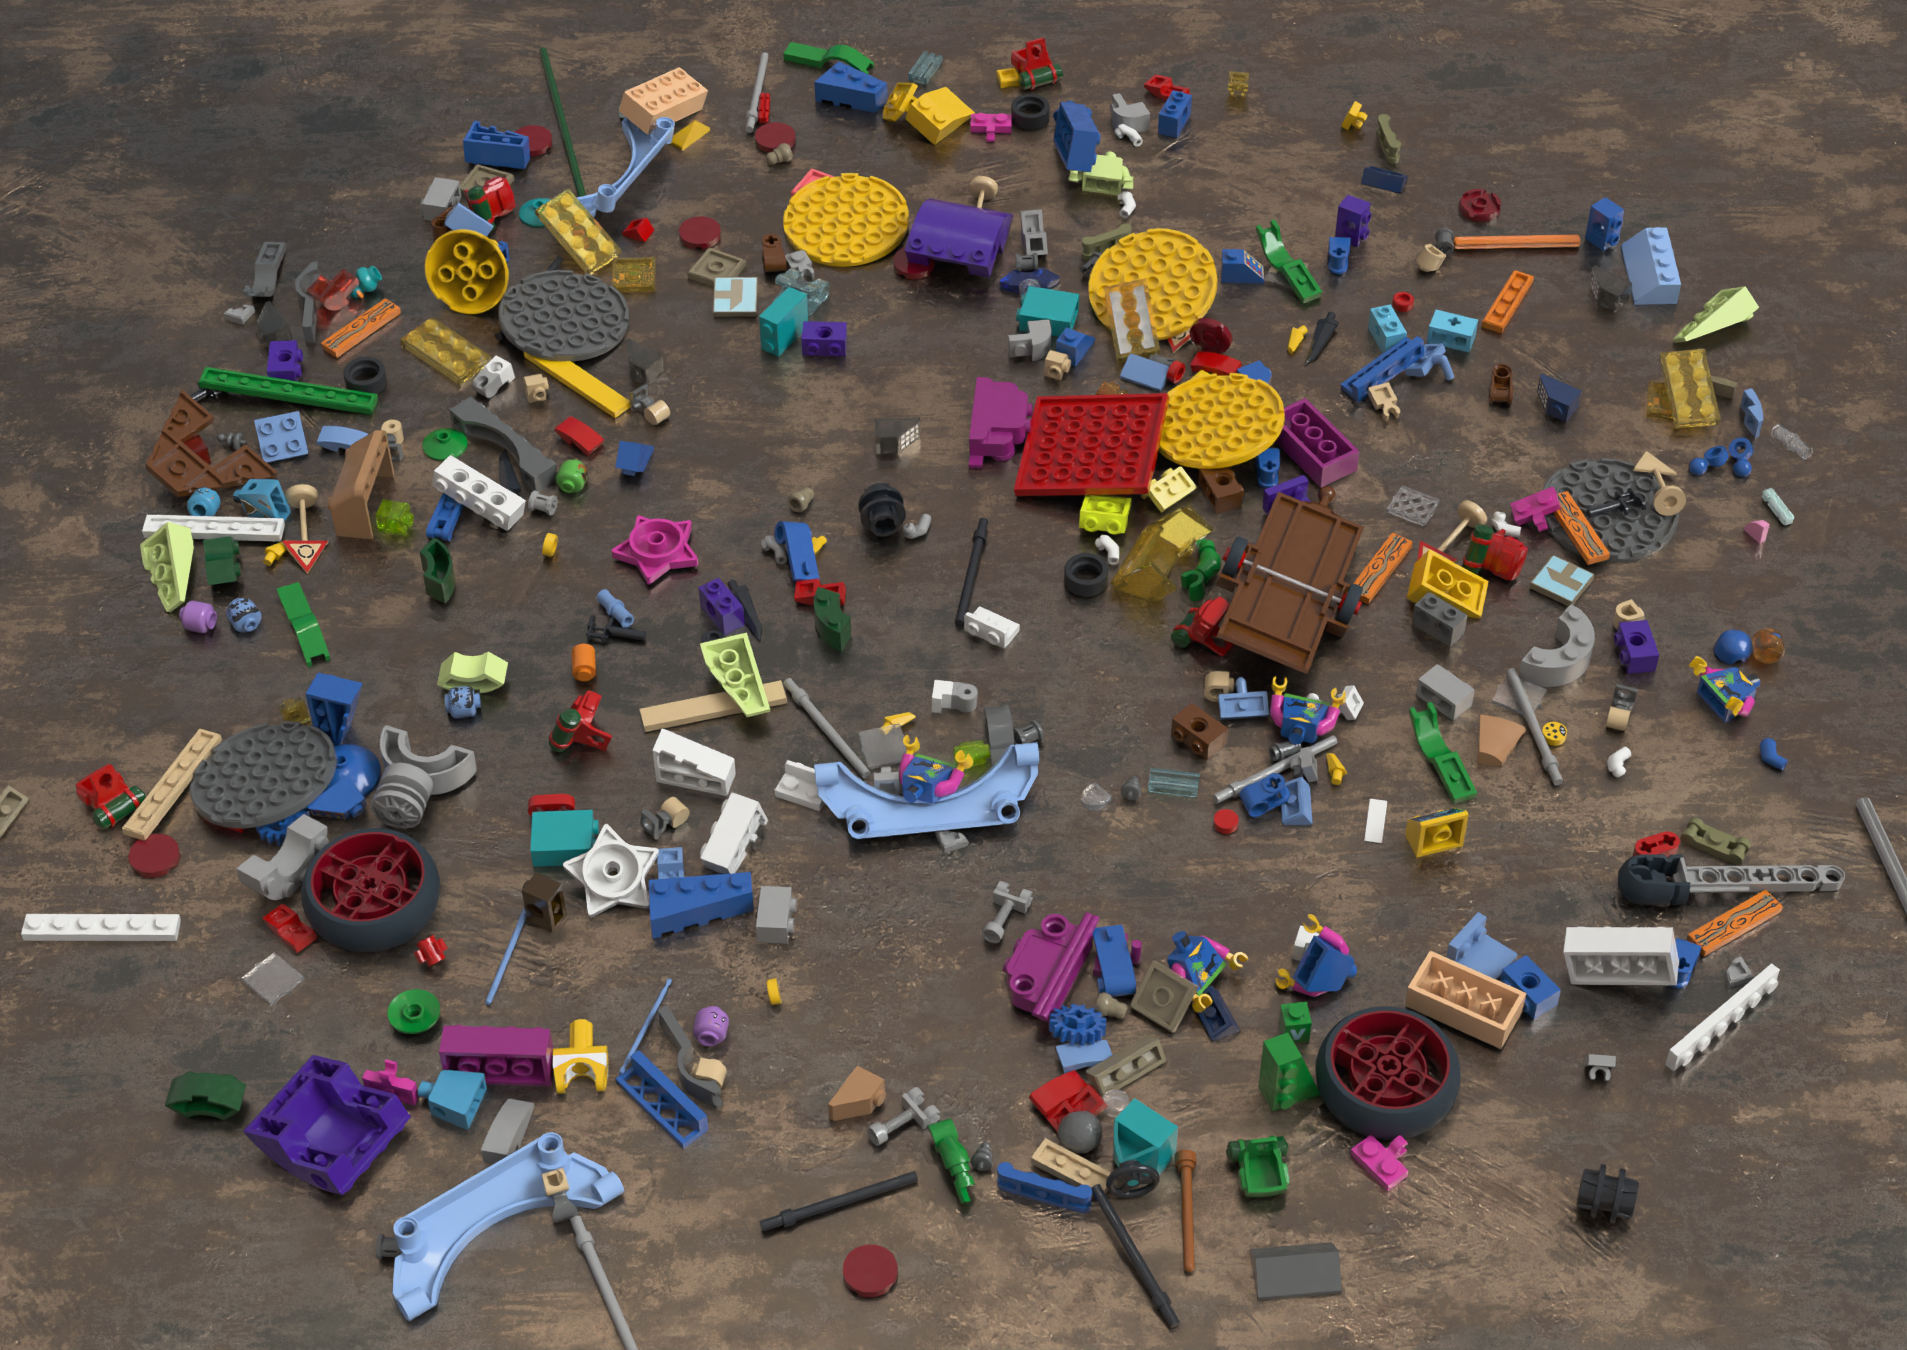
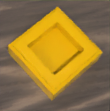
M1015 67L996 70V77L1001 88L1020 85L1019 75Z

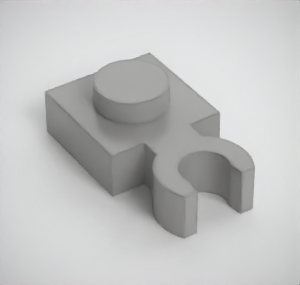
M804 250L785 255L787 267L792 275L798 273V280L801 283L804 282V276L806 275L810 276L812 280L814 279L812 262Z

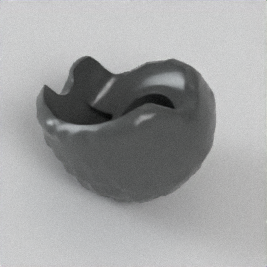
M1073 1111L1061 1120L1058 1128V1139L1061 1145L1073 1153H1088L1096 1149L1100 1144L1103 1133L1102 1126L1093 1113L1089 1111Z

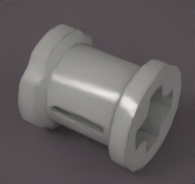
M534 490L529 497L528 509L531 511H544L547 515L551 516L557 508V496L552 495L549 497Z

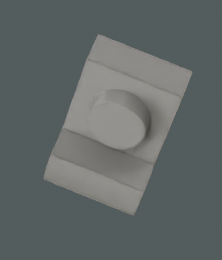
M1120 93L1112 95L1110 112L1112 114V126L1115 129L1119 127L1118 125L1125 124L1135 129L1138 133L1149 130L1150 113L1143 102L1127 105Z
M1042 209L1020 211V232L1024 254H1048L1047 237L1043 229Z
M1049 320L1028 321L1027 334L1008 335L1009 357L1031 355L1032 361H1037L1047 356L1051 350V326Z

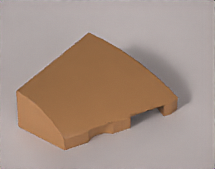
M1480 715L1477 764L1502 766L1507 760V755L1515 749L1517 741L1521 736L1525 735L1526 727L1507 719Z

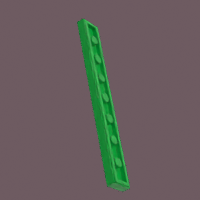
M210 367L204 368L199 379V387L369 415H372L378 401V395L373 393Z

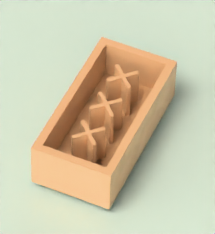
M679 67L625 91L619 112L648 135L655 129L656 121L660 117H668L676 122L702 110L708 90Z
M1429 951L1408 986L1405 1006L1501 1049L1523 1012L1526 993Z

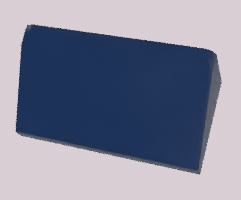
M1368 166L1364 168L1361 183L1400 193L1408 176Z
M1212 985L1209 986L1202 994L1209 995L1212 999V1004L1206 1007L1203 1012L1198 1013L1210 1038L1215 1041L1236 1034L1240 1029L1220 992Z

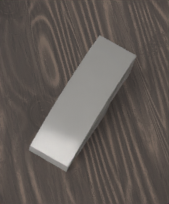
M508 1099L495 1117L481 1148L483 1162L495 1164L514 1153L515 1150H519L535 1107L534 1103L515 1099Z

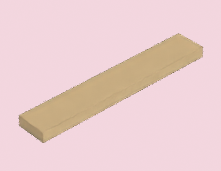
M781 680L763 684L769 707L787 703ZM727 691L639 709L645 732L742 713Z
M199 728L123 826L122 831L124 835L144 841L149 837L194 778L193 773L202 759L206 760L212 754V749L221 743L222 738L220 734Z

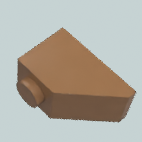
M857 1066L828 1103L829 1119L837 1121L871 1114L875 1107L880 1106L885 1100L884 1079Z

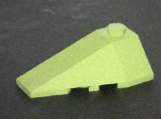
M1746 286L1721 290L1703 306L1704 311L1697 313L1693 317L1695 321L1685 325L1673 340L1675 343L1685 342L1741 321L1745 322L1753 317V312L1759 306Z
M167 522L141 543L140 548L143 565L152 574L150 579L159 589L158 595L166 612L171 613L185 601L194 546L191 528Z
M747 633L700 643L706 666L746 717L770 712L769 703Z

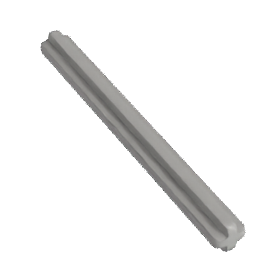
M1868 797L1859 798L1856 807L1907 914V877Z

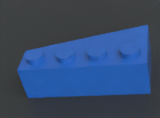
M751 872L649 880L652 938L662 937V933L672 930L674 933L684 931V927L697 923L699 926L709 924L708 921L718 917L723 920L754 911Z

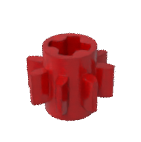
M431 935L416 943L419 950L415 951L414 954L419 963L425 961L429 967L445 958L443 951L448 949L443 938L436 940L435 936Z

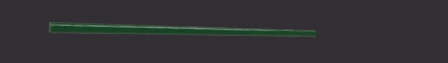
M545 47L539 49L577 195L578 197L586 196L548 52ZM592 218V219H590L589 221H590V223L594 226V222H593V218Z

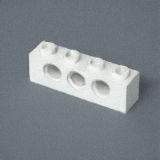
M450 455L434 470L433 487L455 499L458 503L470 508L476 514L485 517L496 526L508 531L523 516L526 500Z

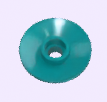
M536 198L524 203L519 210L521 221L532 227L549 226L547 221L541 216V212L544 211L545 207L552 200Z

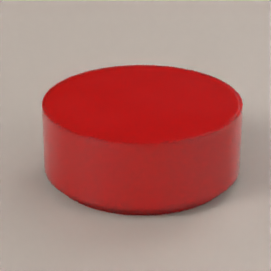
M1398 292L1393 296L1392 306L1400 312L1410 311L1414 306V297L1407 292Z
M1177 360L1174 361L1167 371L1166 379L1174 384L1178 383L1185 373V364Z
M1219 810L1214 815L1213 826L1222 834L1233 833L1238 828L1239 817L1232 810Z

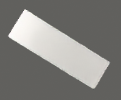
M1370 799L1364 841L1382 843L1387 801Z

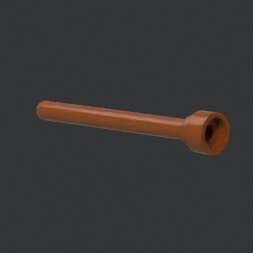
M1180 1150L1175 1153V1167L1181 1173L1184 1270L1190 1273L1195 1269L1191 1172L1194 1171L1197 1160L1194 1151Z

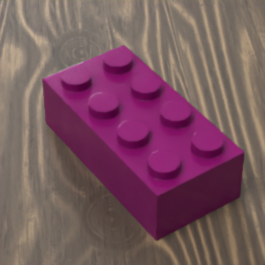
M1306 398L1284 407V426L1275 442L1320 488L1357 471L1359 450Z
M443 1026L439 1049L443 1070L483 1073L486 1084L552 1085L554 1070L553 1043L550 1029H543L541 1027L516 1028L513 1026Z

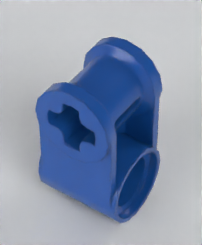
M1329 237L1328 269L1331 273L1343 274L1347 271L1351 238Z
M1268 448L1255 457L1258 484L1263 488L1267 489L1278 485V471L1280 468L1279 448Z
M1273 773L1253 784L1245 786L1240 791L1239 797L1251 817H1259L1267 811L1286 803L1290 798V791L1285 786L1283 776Z
M1676 938L1675 942L1679 958L1677 985L1670 986L1680 989L1688 985L1702 946Z

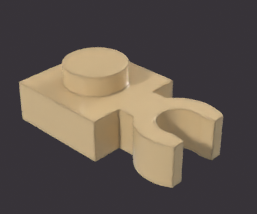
M1389 382L1369 387L1367 394L1375 410H1383V420L1388 421L1389 413H1393L1396 419L1399 418L1400 409L1396 406L1397 398Z

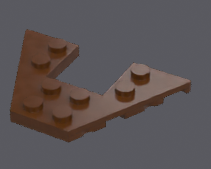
M183 390L180 391L179 398L164 424L158 442L155 443L153 452L146 462V470L177 497L192 495L195 490L203 487L218 490L244 485L250 479H275L278 473L246 444L213 468L195 454L184 442L212 424L214 417Z

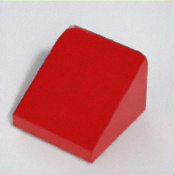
M648 218L632 220L622 234L625 237L645 242L654 232V228Z

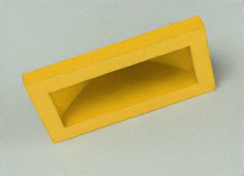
M693 120L673 135L670 144L683 151L708 133L710 127L697 120Z

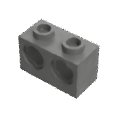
M1430 592L1415 604L1412 620L1414 626L1449 647L1464 635L1467 614Z

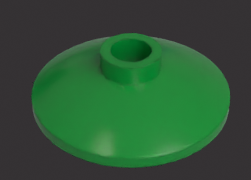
M454 428L434 430L424 438L422 443L425 455L436 461H445L450 455L458 458L465 452L468 445L464 433Z
M412 989L404 991L397 995L389 1004L387 1010L388 1020L393 1028L402 1033L416 1034L426 1031L436 1023L440 1016L439 1001L432 993L426 990Z

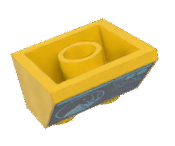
M1452 808L1408 819L1405 836L1416 858L1463 846L1469 816L1468 812Z

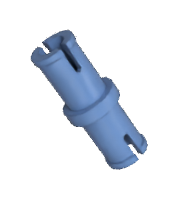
M606 589L601 590L597 594V601L606 608V613L610 617H614L625 628L632 625L634 617L624 608L621 600L615 599Z

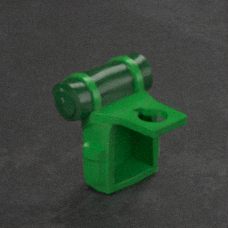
M1269 1136L1268 1138L1251 1140L1237 1139V1141L1228 1142L1226 1155L1230 1163L1239 1162L1241 1167L1238 1171L1241 1191L1245 1192L1246 1197H1269L1287 1192V1187L1290 1185L1287 1164L1282 1163V1158L1288 1154V1143L1284 1136Z

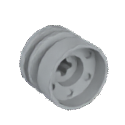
M390 764L385 767L379 787L370 805L371 810L377 819L392 827L407 829L417 826L422 819L423 812L434 787L431 777L421 768L411 764Z

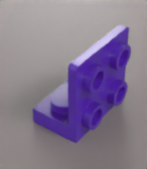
M1302 475L1265 489L1262 509L1269 515L1278 492L1301 501L1311 502L1307 498L1309 480Z

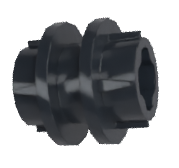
M875 483L864 489V494L861 495L858 501L860 520L864 528L871 531L875 536L882 537L892 535L900 530V526L906 518V510L901 493L891 487L889 483Z
M1600 1164L1599 1171L1585 1168L1581 1178L1576 1205L1590 1210V1218L1592 1219L1596 1218L1598 1210L1609 1212V1223L1615 1224L1617 1217L1632 1218L1639 1182L1625 1177L1626 1169L1620 1168L1618 1177L1605 1175V1164Z

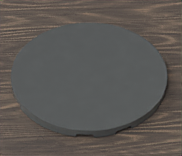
M552 270L527 276L521 279V282L517 285L511 286L503 295L499 305L498 319L503 334L520 350L547 360L580 361L602 355L618 345L628 330L629 308L622 294L614 286L603 283L602 279L587 273L585 275L574 274L571 270Z
M1601 458L1600 461H1588L1585 459L1570 463L1569 467L1557 470L1552 474L1542 490L1553 486L1557 494L1569 492L1609 551V559L1604 561L1627 562L1639 560L1658 552L1669 543L1677 528L1679 512L1674 515L1665 516L1656 511L1653 498L1661 488L1654 473L1633 471L1636 464L1609 458ZM1628 488H1632L1635 493H1639L1646 503V510L1643 511L1641 507L1639 508L1637 505H1634L1633 502L1626 504L1629 508V515L1627 516L1624 515V512L1621 513L1619 509L1588 518L1586 510L1616 501L1614 499L1615 492L1618 491L1622 494L1627 492ZM1553 512L1545 515L1548 526L1547 531L1567 549L1581 555Z
M282 721L281 724L269 726L268 723L253 726L225 739L212 749V754L206 760L202 759L193 773L194 779L190 784L191 799L196 810L204 819L219 826L252 828L271 824L299 812L312 803L327 788L337 766L336 751L328 735L313 725L309 727L302 725L301 722Z

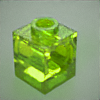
M383 499L375 515L378 531L405 536L408 528L412 526L414 521V515L410 511L409 503Z

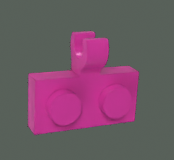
M971 114V132L987 133L986 142H995V133H1011L1012 114Z
M1553 486L1510 503L1517 525L1520 526L1533 520L1539 532L1548 529L1544 516L1561 509L1556 490Z
M386 1059L385 1071H365L362 1077L365 1087L396 1094L400 1102L416 1105L419 1099L416 1082L405 1077H396L397 1062Z
M1370 1135L1351 1149V1156L1387 1191L1408 1176V1170L1397 1160V1158L1407 1152L1405 1146L1408 1142L1401 1135L1396 1137L1387 1148Z

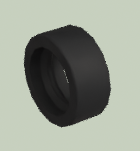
M1037 94L1018 96L1011 105L1012 122L1017 127L1025 130H1036L1044 127L1050 118L1049 102ZM1032 109L1039 111V113L1025 114L1021 111Z
M359 357L349 362L344 368L346 388L348 390L379 394L387 385L386 370L382 361L373 357ZM363 373H373L377 375L373 379L367 381H358L354 379L356 376Z
M1080 553L1072 556L1064 567L1065 586L1073 594L1082 597H1092L1100 594L1106 589L1108 584V564L1103 558L1091 553ZM1087 569L1095 571L1100 575L1092 580H1081L1073 576L1075 572Z

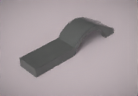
M285 242L263 243L255 262L253 288L251 290V287L246 285L243 291L244 296L269 297L274 294L277 271L286 251Z
M318 261L311 262L297 277L295 282L299 306L304 311L302 328L306 343L315 342L317 308L314 296H309L306 292L320 285L321 275L313 276L314 273L318 272Z
M1008 705L999 707L984 706L985 720H987L991 767L1010 745H1014L1012 717Z
M666 1005L658 1009L660 1026L678 1053L677 1066L682 1088L690 1096L715 1108L722 1107L723 1103L718 1096L722 1092L715 1080H698L687 1073L686 1067L693 1060L692 1044L669 1007Z

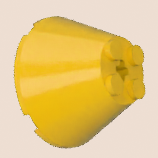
M466 229L447 232L433 243L426 255L425 275L428 285L438 300L441 299L454 311L464 314L485 312L494 307L506 292L509 272L505 257L498 243L481 233Z

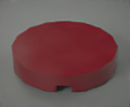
M767 123L757 129L755 142L757 147L766 153L773 152L782 143L788 144L791 149L796 142L795 131L785 123Z
M528 125L514 132L529 137L530 157L542 155L547 152L546 149L552 147V134L545 127Z
M1484 189L1466 191L1459 200V211L1464 217L1473 221L1484 222L1493 220L1499 215L1501 210L1500 198L1492 192L1491 194L1486 193Z
M692 217L684 221L679 228L680 241L691 249H696V247L707 249L714 246L720 240V225L710 217Z
M902 248L894 256V270L898 275L900 273L905 275L907 279L925 278L930 275L932 270L934 271L935 259H930L929 265L908 262L905 248Z
M1199 318L1194 321L1189 331L1193 343L1196 346L1204 347L1203 350L1205 352L1223 354L1229 349L1233 341L1229 329L1215 319Z
M151 834L145 841L137 840L130 848L128 857L133 871L135 870L144 878H157L168 874L173 866L175 868L179 863L181 855L178 843L172 837L165 834Z
M873 1244L856 1247L846 1256L843 1262V1279L846 1286L850 1290L852 1289L857 1292V1295L877 1297L887 1293L890 1287L895 1284L898 1276V1264L894 1255L887 1248Z

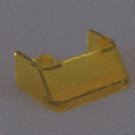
M1190 504L1181 507L1150 524L1141 533L1110 584L1122 593L1150 603L1160 602L1166 595L1176 591L1178 588L1167 577L1177 559L1183 555L1185 557L1189 556L1196 548L1194 546L1196 541L1212 533L1214 529Z

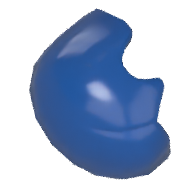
M1735 629L1723 632L1714 645L1716 656L1721 661L1730 665L1738 660H1742V663H1744L1754 652L1753 641L1749 635Z

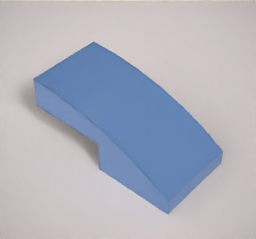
M1751 388L1744 390L1740 407L1746 414L1744 425L1756 438L1760 434L1763 410L1756 393Z
M323 426L316 445L338 452L339 447L344 449L350 448L351 444L365 437L368 433L346 427Z
M682 847L658 849V879L684 877Z
M1095 1040L1094 1045L1085 1042L1084 1046H1081L1075 1042L1074 1045L1066 1043L1055 1046L1064 1073L1087 1066L1090 1069L1112 1056L1107 1040Z

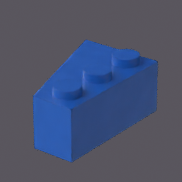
M837 62L814 82L815 101L822 102L823 99L833 101V105L840 106V103L849 104L853 109L876 113L886 105L888 100L886 82L841 62Z
M479 121L473 122L463 140L464 159L467 163L525 169L530 160L529 137L508 130L503 133L497 131L496 127L492 125L489 128L480 126Z
M317 673L305 693L312 724L328 735L333 746L341 745L352 725L363 683L339 678L334 675Z

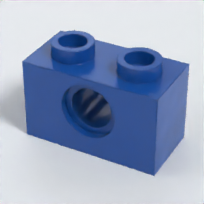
M1174 90L1171 92L1159 113L1158 134L1174 138L1179 136L1191 115L1192 95Z
M1606 197L1591 205L1585 239L1602 251L1615 246L1620 240L1619 235L1623 224L1624 209Z
M1527 955L1502 969L1500 982L1526 993L1523 1012L1528 1013L1533 1020L1558 1005L1561 989Z

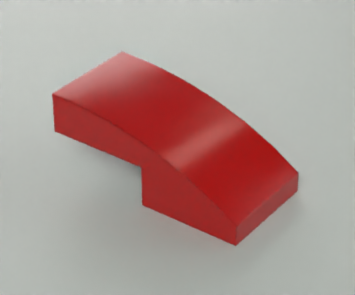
M1155 74L1144 84L1146 90L1164 101H1167L1173 90L1190 94L1189 88L1173 85L1172 78Z
M1198 351L1190 364L1192 372L1203 370L1205 372H1212V374L1217 373V376H1228L1230 373H1237V369L1242 366L1241 361L1229 356Z
M571 416L554 429L569 445L574 443L587 456L604 442V439L592 428Z
M819 578L796 581L795 602L814 605L815 592L818 587L839 593L840 606L845 603L846 586L844 582L821 585Z
M281 904L263 917L266 925L296 953L317 939L315 931L301 922L298 914L284 904Z
M1073 1070L1042 1085L1029 1095V1099L1044 1116H1047L1065 1099L1068 1102L1072 1101L1088 1084Z
M1089 1084L1072 1101L1068 1102L1065 1099L1046 1118L1058 1132L1061 1120L1068 1113L1073 1111H1089L1097 1116L1108 1107V1104Z

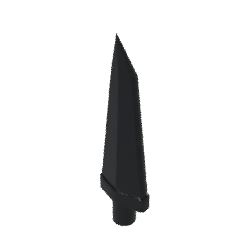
M1328 312L1325 319L1318 320L1305 364L1318 356L1337 328L1339 322L1334 320L1336 317L1334 312Z
M505 448L499 457V485L514 494H518L521 492V486L518 483Z
M730 580L727 586L743 606L744 622L760 642L762 626L748 592L749 590L746 585L738 586L735 580Z

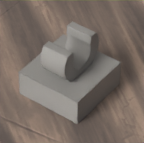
M1301 748V758L1295 757L1290 759V767L1294 769V776L1301 777L1305 775L1308 783L1318 781L1317 761L1311 748Z
M881 767V773H874V787L900 796L899 772H891V767Z
M1586 1055L1585 1067H1592L1589 1071L1590 1080L1595 1079V1072L1597 1070H1602L1604 1072V1081H1608L1611 1077V1072L1608 1068L1612 1069L1615 1067L1616 1056Z

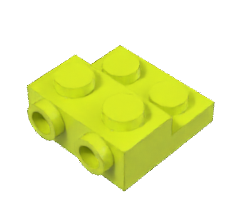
M1085 495L1080 510L1079 528H1085V530L1090 532L1101 530L1107 531L1110 534L1125 533L1131 507V498Z

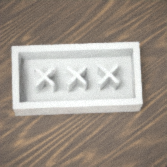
M1566 928L1564 956L1571 984L1677 985L1679 958L1673 928Z

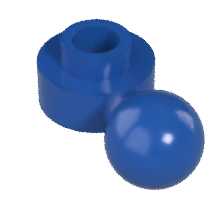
M1739 437L1730 443L1729 453L1737 461L1733 466L1734 473L1739 477H1747L1752 471V466L1747 460L1753 454V446L1748 439Z
M1715 446L1704 453L1703 459H1692L1689 463L1690 472L1694 475H1702L1706 472L1707 466L1720 467L1724 465L1729 458L1726 448L1724 446Z

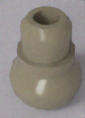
M786 143L778 145L773 152L766 155L769 165L781 162L786 163L793 158L792 151Z
M805 487L802 490L791 493L788 497L789 507L795 512L805 511L814 497L813 490Z
M1102 992L1097 999L1094 1013L1101 1012L1102 1017L1108 1016L1112 1018L1113 1016L1123 1019L1128 1007L1125 1003L1118 1002L1117 999L1112 998L1110 994Z

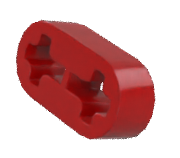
M568 794L535 795L528 800V814L531 817L532 812L575 810V799Z
M1669 831L1642 838L1635 843L1633 856L1664 854L1668 857L1678 852L1680 839L1675 833Z

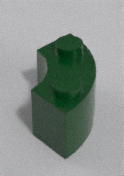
M232 536L203 540L204 564L208 585L237 581V577L242 576L240 563L236 561V555L240 554L238 541H234Z
M433 538L420 551L422 568L425 572L423 575L427 595L446 603L455 588L454 569L447 547L438 539Z
M818 587L814 595L815 627L820 634V638L828 646L842 652L852 636L851 617L840 610L839 593Z
M191 1071L185 1072L184 1075L172 1079L165 1107L186 1118L193 1115H208L225 1120L239 1112L247 1084L237 1080L231 1074L219 1075Z

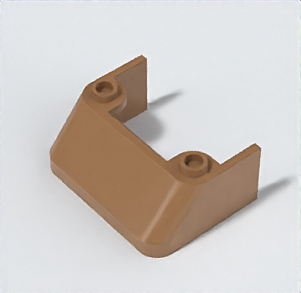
M375 430L346 449L343 468L333 495L328 499V510H331L336 536L363 539L373 538L367 507L376 476L394 478L395 475L386 431Z

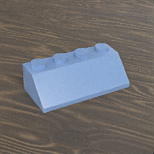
M1660 227L1645 228L1621 244V252L1634 305L1677 304L1681 282L1667 228Z

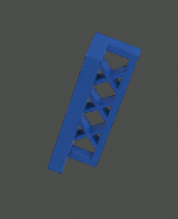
M1419 336L1413 340L1405 337L1341 383V389L1359 403L1368 396L1367 391L1369 387L1387 383L1423 357L1424 340Z
M638 1050L630 1056L632 1067L626 1070L623 1075L615 1078L616 1084L684 1149L708 1131L707 1115L642 1052ZM636 1074L642 1080L641 1086H630L626 1081ZM644 1093H656L659 1096L658 1102H646L644 1100ZM661 1109H670L676 1112L675 1119L663 1118L661 1116ZM678 1126H690L694 1131L683 1138L678 1133Z

